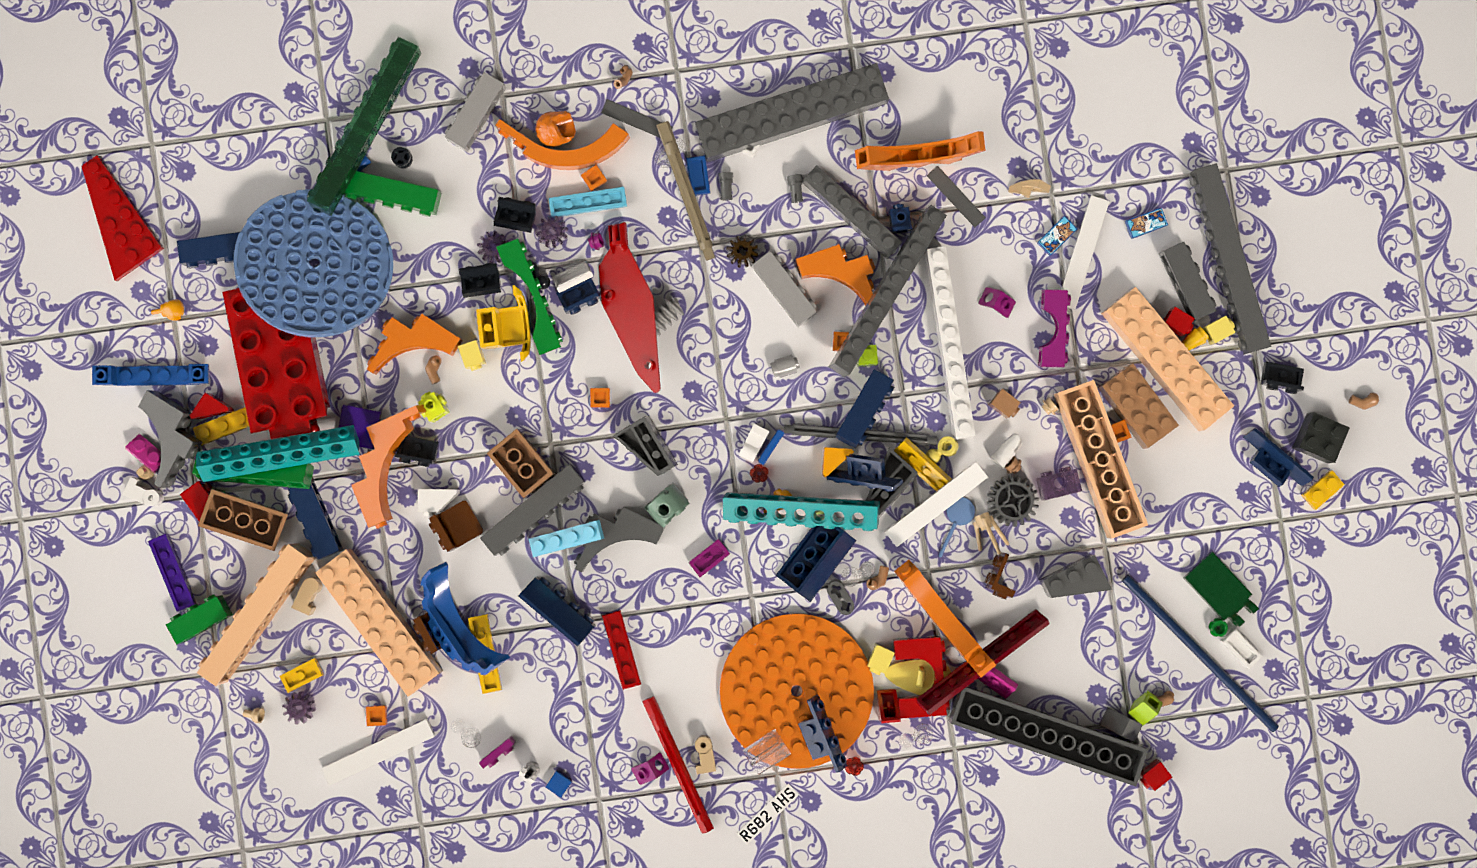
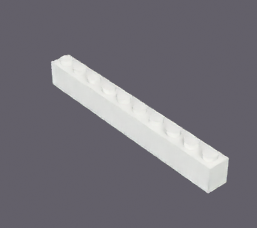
M946 246L926 249L924 254L953 439L975 437Z

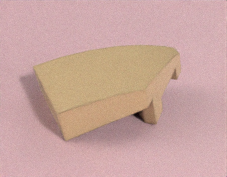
M1033 179L1009 186L1008 192L1021 194L1029 198L1031 191L1049 193L1051 186L1041 179Z

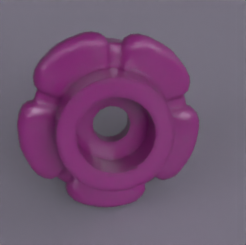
M592 232L588 238L589 245L592 249L600 250V248L604 247L603 238L599 232L595 234Z

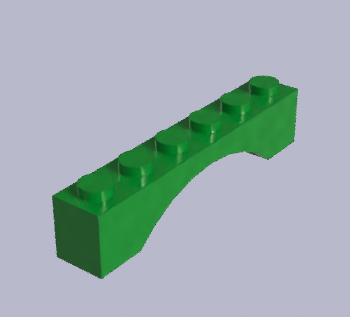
M518 239L497 246L496 248L503 265L515 272L524 281L532 294L536 309V324L532 338L539 355L560 348V343L563 342L560 332H555L553 328L556 322L552 313L548 314L546 307L549 305L545 295L541 296L538 290L542 288L538 277L534 278L531 271L534 270L530 259L526 260L524 255L527 252L524 242H519Z

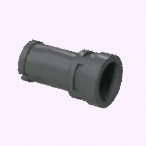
M733 172L718 173L721 189L720 200H733Z
M802 175L787 176L788 185L791 190V203L803 202Z

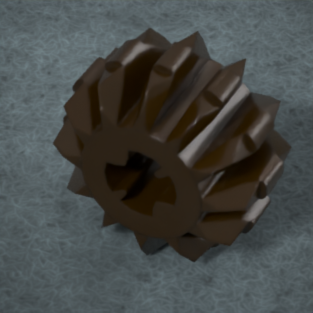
M744 235L743 241L740 240L739 236H736L737 243L734 240H730V244L733 247L727 246L726 248L727 251L731 252L727 254V258L734 257L731 260L732 265L738 261L737 267L741 268V263L744 262L747 268L749 267L748 260L754 264L755 260L752 257H758V253L754 252V250L758 249V245L751 246L754 239L746 242V235ZM743 247V250H747L748 252H745V255L742 256L741 253H737V251L739 252V248Z

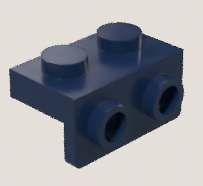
M592 278L560 293H556L565 313H570L571 315L580 312L581 307L585 305L590 307L599 302L598 299L601 298Z

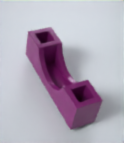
M1042 290L1041 309L1052 316L1055 323V332L1048 343L1039 347L1038 366L1065 367V363L1068 362V352H1065L1066 344L1069 343V333H1066V326L1070 323V314L1067 313V306H1070L1071 295L1068 294V290Z

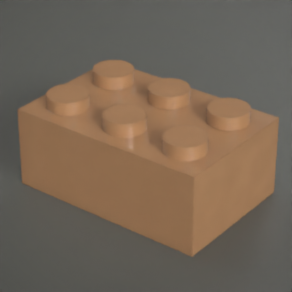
M515 429L487 452V455L523 498H527L555 475V472L519 429Z

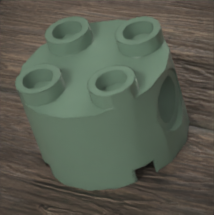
M672 483L644 508L664 528L675 515L678 516L690 503L679 488Z

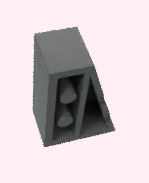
M650 416L642 417L612 436L623 444L628 451L638 457L657 476L678 465Z
M890 447L884 458L886 477L903 479V484L894 491H885L881 488L870 489L866 500L880 501L879 518L918 476V472Z
M1092 554L1039 579L1047 597L1050 598L1112 590L1096 556Z

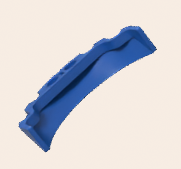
M447 562L428 570L421 579V586L424 588L422 607L428 613L430 620L427 623L444 652L452 660L456 659L462 664V668L466 671L473 670L479 672L480 675H487L510 659L509 654L495 652L482 644L464 624L451 596Z

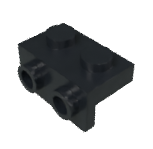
M498 197V207L493 221L494 226L531 233L536 217V204L509 197Z
M496 263L459 268L463 298L501 293L500 272Z
M1264 362L1260 385H1265L1268 390L1278 391V388L1285 389V393L1297 394L1299 391H1304V386H1301L1304 369Z
M406 436L399 445L394 457L399 458V462L410 464L411 460L418 461L419 466L429 467L430 464L436 463L439 442Z

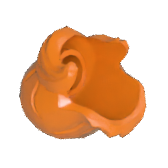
M567 111L546 112L538 118L535 127L538 139L549 147H557L571 141L576 132L572 115Z

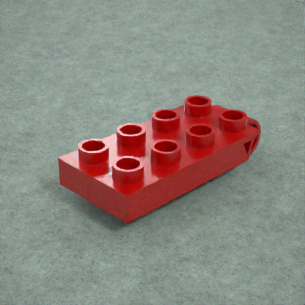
M239 288L222 292L250 433L269 430L270 438L276 439L320 431L316 418L327 416V408H330L316 337L297 336L268 324L251 309Z

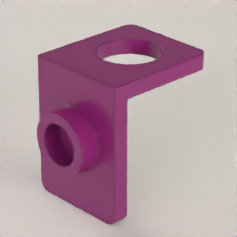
M989 287L985 288L978 302L981 306L993 308L1005 318H1009L1016 303L1015 300L1004 292ZM993 293L992 300L986 302L987 295Z
M657 753L648 761L632 767L631 770L638 783L642 785L660 777L669 770V766L663 755ZM656 760H659V761L661 762V764H662V769H661V770H658V769L656 768V766H655V761H656Z

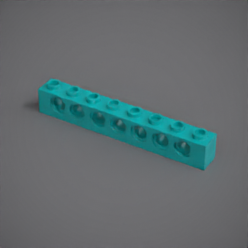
M354 425L206 450L196 453V468L202 481L206 482L360 455L359 439Z
M726 492L723 497V520H728L730 523L747 521L748 524H758L759 522H765L767 525L781 523L790 527L798 524L808 528L824 526L826 529L843 527L845 530L862 528L864 531H873L879 525L880 501ZM739 506H745L748 512H742ZM758 507H764L767 513H761ZM783 508L786 514H780L777 509ZM797 509L803 510V511L805 512V515H804V516L799 515V514L796 512V510H797ZM820 510L825 516L819 517L815 511ZM835 512H842L844 517L838 518ZM854 513H861L864 518L857 519Z

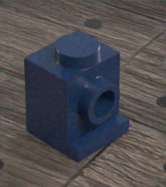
M904 204L893 205V209L889 210L891 233L911 232L912 225L909 207H904ZM902 214L904 220H898L897 216Z

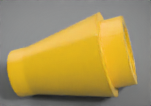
M1199 326L1194 328L1182 343L1190 351L1205 344L1209 337Z

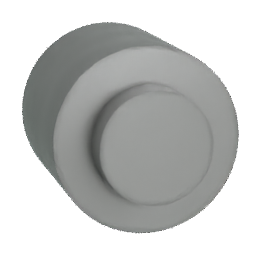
M792 354L775 359L774 362L770 363L775 378L795 374L797 369L800 368L797 357L793 358Z

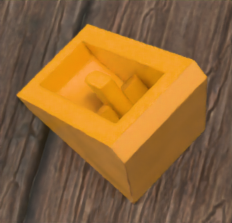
M824 447L823 477H827L854 451L852 449Z

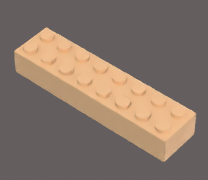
M1136 287L1129 290L1101 313L1198 431L1206 430L1234 407L1233 403Z
M1092 380L1053 394L1106 537L1112 539L1148 526L1095 381Z
M299 543L284 545L278 553L280 555L279 558L268 566L267 571L269 572L267 575L258 580L255 585L257 589L244 600L246 604L242 610L239 609L234 614L232 624L224 628L221 633L223 636L219 642L216 641L211 646L210 651L212 652L210 655L204 657L199 663L200 669L197 673L214 686L229 681L316 559L312 552Z
M352 549L344 550L315 572L408 697L443 671L429 651L425 650L420 639Z

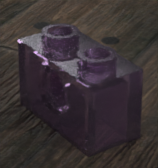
M1070 466L1060 468L1059 473L1052 474V471L1040 473L1041 477L1036 478L1041 501L1082 491L1077 469H1071ZM1058 477L1063 481L1061 488H1057L1054 485V481Z

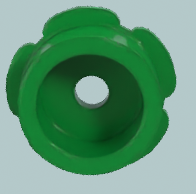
M1215 618L1214 621L1209 623L1210 634L1214 637L1224 636L1228 630L1227 623L1220 618Z

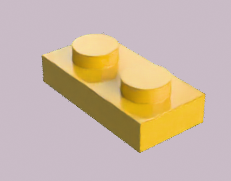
M1329 470L1301 496L1314 510H1317L1345 484L1333 470Z
M313 658L279 677L287 693L323 676L324 673L317 659Z

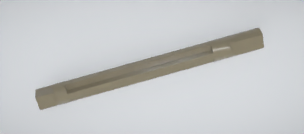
M669 121L660 123L656 126L700 250L703 251L706 261L714 259L716 257L712 248L713 244Z

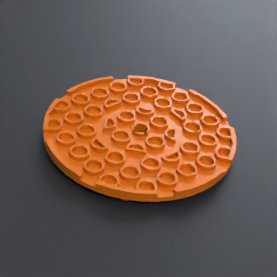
M791 613L766 619L752 627L738 640L725 661L720 681V701L726 723L734 737L747 751L769 764L784 768L802 769L831 761L829 755L812 759L798 723L813 718L807 700L818 694L824 703L827 717L831 720L832 729L839 740L842 753L847 751L863 732L872 710L874 685L872 673L869 671L870 667L867 666V658L857 642L846 631L824 618L809 614ZM798 685L802 688L800 696H794L791 693L793 686Z

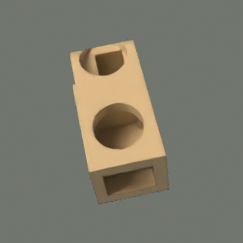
M316 577L304 580L291 608L306 615H313L316 607L312 606L316 594L322 589L321 580Z
M699 736L695 742V749L699 753L700 764L696 765L697 774L716 771L712 741L708 736Z

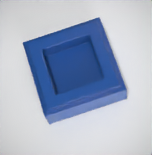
M556 770L545 788L561 798L572 783V780Z

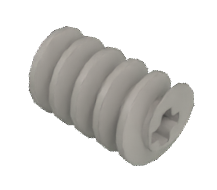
M671 295V301L664 300L666 306L659 304L660 311L655 309L656 334L659 336L661 335L660 328L664 331L667 330L665 324L672 326L671 318L677 321V313L682 316L684 315L682 308Z

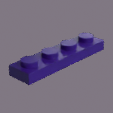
M168 533L149 540V546L176 612L197 604Z

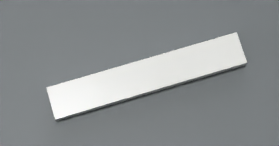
M1092 195L1089 198L1061 290H1068V294L1071 295V303L1067 308L1072 310L1076 309L1110 202Z
M975 461L893 524L885 533L895 546L898 547L987 479L988 475Z
M427 718L326 765L321 770L330 786L435 737V733Z

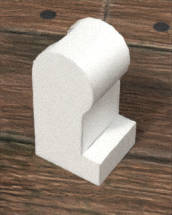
M754 424L739 456L753 463L769 431Z
M130 477L122 495L147 506H159L162 504L164 495L160 490L146 488L141 485L142 479Z

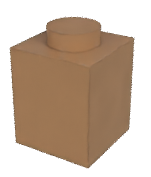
M1000 389L988 405L1007 419L1010 416L1014 417L1020 410L1018 406L1021 402L1004 389Z

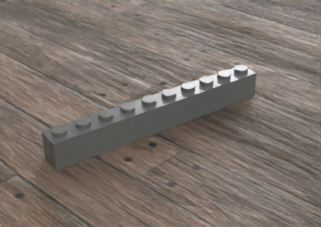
M1215 163L1195 169L1190 173L1189 181L1196 192L1195 201L1200 206V218L1202 223H1205L1207 229L1205 235L1212 246L1211 255L1216 260V272L1223 283L1222 292L1227 297V309L1229 314H1232L1234 320V330L1239 337V349L1245 355L1272 347L1218 165Z
M930 205L923 211L828 366L843 377L851 374L947 215L933 205Z

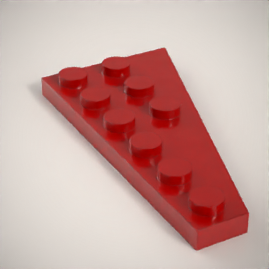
M96 155L81 167L114 281H119L164 248L100 156Z

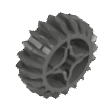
M1009 475L1008 481L1005 477H1001L1002 484L997 480L995 481L997 488L990 487L994 494H987L988 497L992 498V501H987V504H993V507L989 508L988 511H995L996 513L992 517L995 519L1000 516L998 523H1002L1005 520V526H1009L1011 521L1013 527H1017V521H1019L1020 525H1024L1023 518L1030 521L1031 518L1028 514L1036 515L1032 508L1039 507V505L1033 504L1034 501H1039V497L1033 498V494H1036L1037 490H1030L1034 485L1030 483L1026 486L1028 479L1024 478L1020 482L1021 476L1019 475L1016 476L1015 481L1013 475ZM1010 485L1019 486L1025 493L1015 494ZM1005 489V499L998 504L999 494ZM1010 497H1012V498H1020V499H1017V502H1015V503H1016L1015 506H1014V504H1005V503H1008L1009 500H1011ZM1027 498V507L1021 514L1020 504ZM1011 508L1016 517L1005 515L1001 509Z

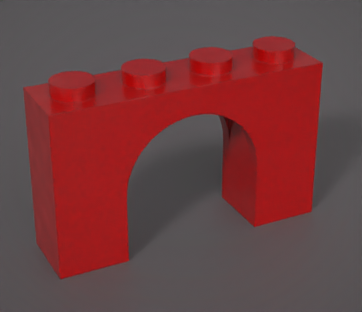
M940 636L893 639L895 660L922 659L928 662L934 671L932 687L944 678L943 672L947 671L946 660H942V652H945L944 640H941ZM921 695L898 697L901 719L947 715L946 710H950V704L947 701L932 714L928 715L917 704L916 699Z

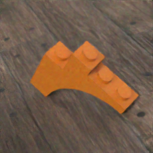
M840 244L795 260L801 279L821 277L840 282L854 291L865 306L873 295L874 285L872 280H868L867 277L873 275L875 265L872 258H868V255L845 262V259H847L846 251L844 248L841 249Z
M423 314L413 320L412 329L391 317L382 326L383 331L381 333L387 336V339L381 341L378 346L379 351L369 359L367 370L377 375L393 358L417 349H434L453 356L463 340Z

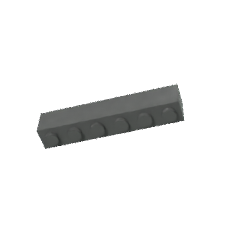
M817 165L804 178L803 184L886 259L901 245L902 242Z
M569 464L480 537L481 541L494 556L498 554L500 556L504 555L510 550L508 547L513 542L517 544L525 537L523 534L527 530L533 531L540 525L538 523L539 520L543 517L545 519L549 518L554 513L553 509L556 506L562 507L569 501L568 496L572 493L576 495L584 489L583 484L585 481L573 466Z

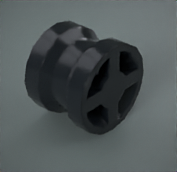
M397 147L391 154V160L397 167L406 169L411 166L413 156L406 148Z

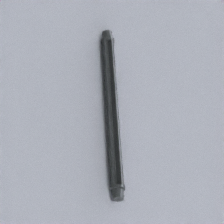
M799 424L784 425V433L836 438V434L840 429L838 427ZM866 430L865 435H867L865 441L901 443L907 437L912 443L917 445H937V436H930V434Z

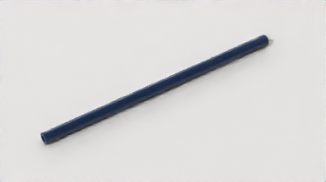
M1129 575L1122 579V582L1271 732L1278 729L1279 725Z

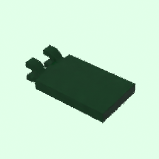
M1210 552L1183 577L1223 621L1229 618L1235 626L1240 627L1245 621L1237 613L1243 607L1253 614L1259 610L1248 599L1253 594L1213 552Z

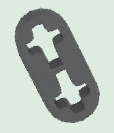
M838 581L830 582L827 586V593L837 610L843 615L851 614L854 610V603L845 587ZM834 584L841 587L839 589L841 594L839 598L835 593L831 594L830 592ZM842 598L846 603L850 602L849 611L841 610L840 607L843 605L840 600Z

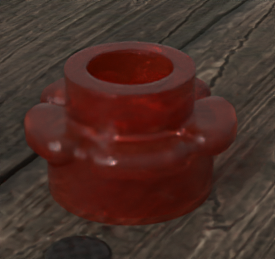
M761 464L755 465L750 470V476L754 482L759 483L767 480L768 469Z
M853 757L846 760L847 767L845 770L848 774L858 776L863 771L864 764L860 758Z

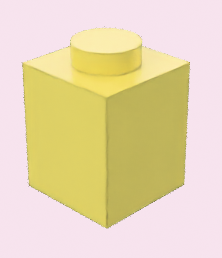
M1227 316L1221 317L1202 328L1209 337L1207 341L1210 345L1235 333L1234 323Z
M477 340L458 346L466 369L475 371L481 369L483 364H486L480 343Z
M875 643L868 659L867 666L870 667L869 671L880 675L881 672L886 674L895 652Z

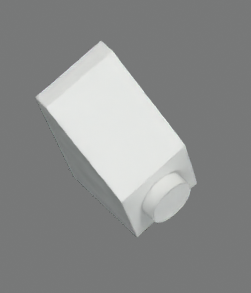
M418 489L417 512H423V516H433L435 512H441L460 494V490Z

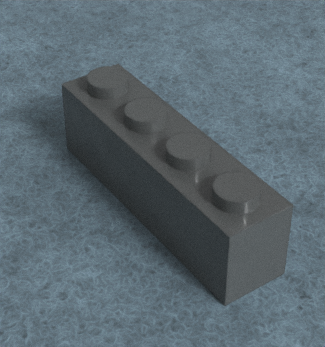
M1182 242L1160 252L1159 256L1186 313L1195 318L1194 321L1217 311L1215 308L1216 302L1207 291L1208 285L1199 274L1200 268L1191 257L1192 251L1185 242Z

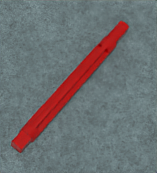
M649 697L642 701L701 833H708L714 829L655 697Z

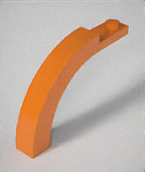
M501 119L495 125L499 130L498 134L505 139L508 137L513 139V144L521 150L525 148L522 153L525 158L541 166L557 170H578L597 165L617 153L630 139L627 132L613 123L602 137L590 145L575 150L559 151L534 143Z

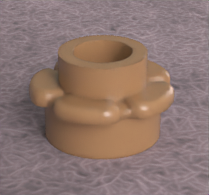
M1013 456L1004 468L1008 474H1015L1021 469L1022 466L1020 464L1022 461Z

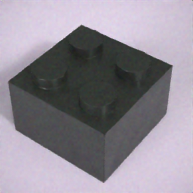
M1315 412L1307 413L1292 449L1327 464L1336 463L1350 427Z

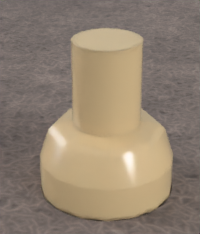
M142 465L136 471L137 475L143 480H149L154 476V473L145 465Z
M263 708L245 709L243 711V717L251 718L253 722L259 724L265 716Z

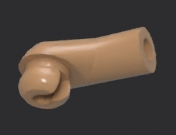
M624 65L620 69V73L623 76L614 81L613 84L616 89H620L628 84L633 74L632 69L628 65Z
M437 355L430 357L425 367L432 385L441 381L437 371L442 360Z
M1370 393L1364 399L1352 395L1349 399V404L1363 410L1374 407L1379 402V396L1376 393Z
M880 566L878 575L868 579L866 586L870 590H877L884 586L889 567Z
M1166 691L1164 695L1159 697L1154 695L1163 703L1162 707L1170 705L1174 701V693L1172 691Z

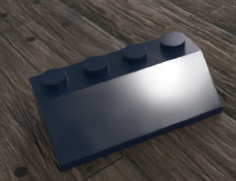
M824 526L813 527L775 576L811 602L857 540L840 527H835L834 529H826Z
M535 577L518 597L578 647L595 628L596 625L593 624L595 620L588 614L583 615L578 611L580 608L574 602H567L564 599L565 595L560 590L556 589L554 591L549 586L551 583L547 579Z

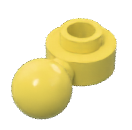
M950 436L943 437L938 443V449H930L926 452V455L934 463H938L941 455L951 457L957 453L959 448L958 442ZM952 445V448L947 450L948 446Z

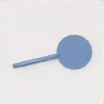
M960 498L946 510L947 517L953 525L941 548L939 557H942L956 525H966L974 518V505L967 498Z

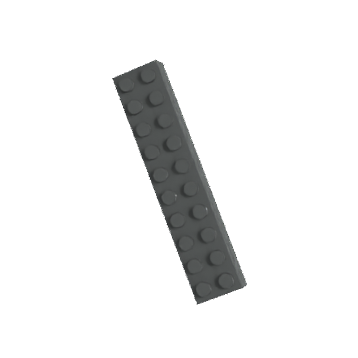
M875 63L697 121L695 125L708 163L742 152L745 149L754 148L757 145L761 146L886 105L889 97L878 64Z
M968 686L956 695L948 719L951 724L1133 786H1137L1148 749L1141 745Z

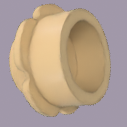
M1050 397L1047 400H1043L1042 408L1048 415L1051 413L1055 415V412L1059 410L1058 406Z

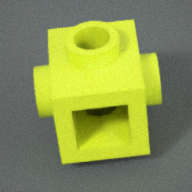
M429 391L423 394L421 400L417 402L419 405H424L427 412L421 415L424 418L427 417L429 422L435 423L450 413L445 405L447 401L442 394Z

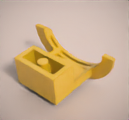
M512 285L513 295L517 300L518 306L500 309L496 307L476 309L480 348L483 349L522 345V351L520 352L522 362L528 357L531 349L530 322L524 295L521 290Z

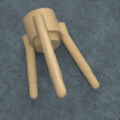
M989 512L974 517L976 522L973 523V526L975 528L978 551H982L979 528H981V531L987 530L997 554H1001L990 527H994L1006 545H1009V542L994 521L992 515L990 516Z

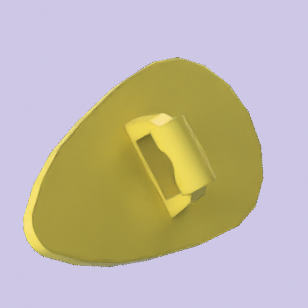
M922 659L895 663L889 666L886 674H884L896 686L917 695L925 693L934 683L933 668ZM948 666L947 671L943 672L944 678L951 673Z

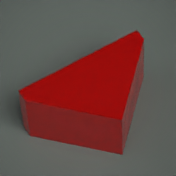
M205 392L190 414V418L199 420L234 412V408L211 393Z
M896 689L877 690L879 721L881 724L901 722Z

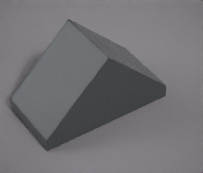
M1107 707L1099 723L1101 726L1132 742H1135L1143 726Z

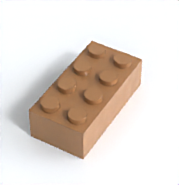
M1133 363L1127 365L1097 387L1119 418L1125 420L1129 431L1142 449L1151 447L1179 426Z
M212 488L198 526L275 551L288 513Z

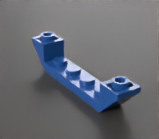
M189 364V366H92V385L168 386L209 384V364Z

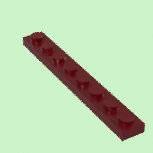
M1035 609L984 647L983 650L995 664H998L1050 624L1049 620ZM966 661L916 699L917 704L930 715L980 676Z

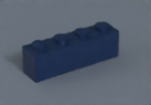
M240 232L177 241L179 263L187 266L188 269L198 268L199 264L213 266L217 265V262L220 261L234 263L235 244Z
M875 369L872 371L837 432L836 439L854 449L857 448L858 444L862 446L867 437L865 435L867 428L872 429L876 422L874 418L876 412L881 413L886 404L883 402L886 396L890 397L895 388L892 386L894 379Z
M311 480L310 489L288 488L289 501L296 507V517L305 528L303 533L305 538L310 540L312 545L310 549L313 556L320 560L344 550L315 481Z

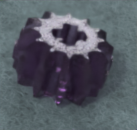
M549 215L547 216V222L544 219L540 220L543 226H536L538 230H541L536 233V236L541 237L539 242L541 244L545 242V247L549 248L552 243L553 248H557L556 242L563 245L564 243L561 238H568L564 234V232L568 231V228L563 227L565 225L564 220L559 222V217L555 216L552 221ZM551 228L556 234L552 235L548 230Z
M497 231L493 232V236L486 232V239L483 236L480 237L483 243H477V246L482 248L478 251V254L483 255L482 259L484 261L489 258V263L491 264L494 262V259L501 263L496 247L509 241L504 240L505 236L503 234L498 236ZM491 244L496 245L495 251L491 250Z
M300 691L298 694L293 692L291 697L285 698L287 703L283 704L282 708L287 709V711L283 712L284 716L289 714L287 721L290 722L294 719L295 724H299L300 721L304 724L307 722V718H313L311 712L316 711V708L311 707L315 703V700L309 701L311 694H307L304 697L303 691ZM300 705H301V706H302V709H301V710H297V709H296V706H300Z

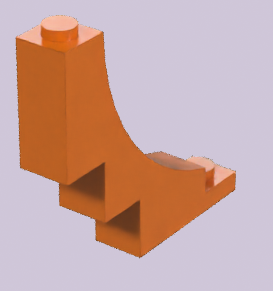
M415 405L366 427L375 449L359 456L367 478L351 486L368 528L376 526V529L388 525L387 521L393 519L387 496L389 468L399 445L414 429L411 421L421 418L420 414L427 412L424 405Z
M907 560L894 571L913 598L943 632L951 645L980 677H983L996 666L994 661L950 611L919 569L910 560Z

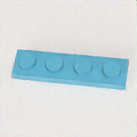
M618 187L549 198L551 217L556 218L627 207L625 188Z
M600 520L530 538L529 543L533 557L601 540L604 539Z

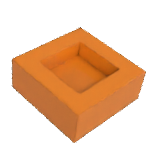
M597 165L581 174L582 179L591 192L607 182V179Z
M833 332L832 351L838 352L849 332Z
M590 388V407L610 408V388Z
M1125 420L1111 424L1117 443L1132 438Z
M387 705L366 707L367 726H383L388 724Z

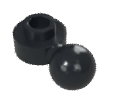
M531 260L534 267L533 277H538L542 287L540 288L541 290L547 289L550 286V278L544 274L540 275L538 264Z

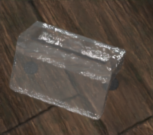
M776 729L743 750L749 763L759 775L791 754Z

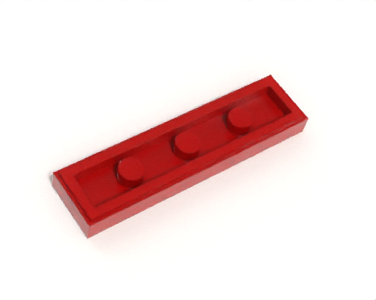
M621 610L602 615L622 689L641 685Z

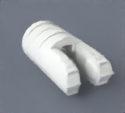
M1014 434L1008 438L990 457L1001 468H1004L1013 456L1016 455L1019 447H1021L1022 442L1019 435Z
M529 762L520 770L519 776L524 781L532 784L539 776L540 767L535 762ZM530 768H532L534 772L529 776L527 774V770H530Z

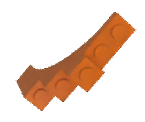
M977 131L957 138L922 144L865 146L855 150L857 169L891 171L901 167L920 168L932 163L951 164L961 161L964 157L986 151L984 132Z

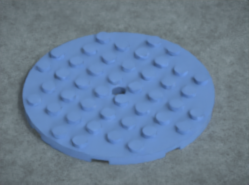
M297 190L295 193L284 196L279 195L269 200L247 219V223L239 233L235 244L234 271L237 285L245 301L268 324L297 336L328 337L347 332L359 326L381 306L392 281L393 253L386 232L379 221L358 202L355 203L345 198L344 195L332 194L326 190ZM317 259L320 261V264L313 268L309 261Z

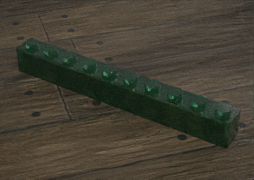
M400 37L391 43L389 54L381 61L380 70L373 76L369 90L364 92L360 106L355 108L351 122L346 124L342 138L338 139L335 144V151L332 156L330 155L327 158L325 169L318 174L315 187L308 192L307 202L312 208L329 216L333 215L421 56L419 46Z

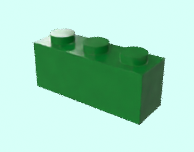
M213 594L205 598V603L200 606L195 604L187 608V613L183 615L179 613L170 618L171 622L165 625L176 645L190 640L233 616L223 595L215 596Z

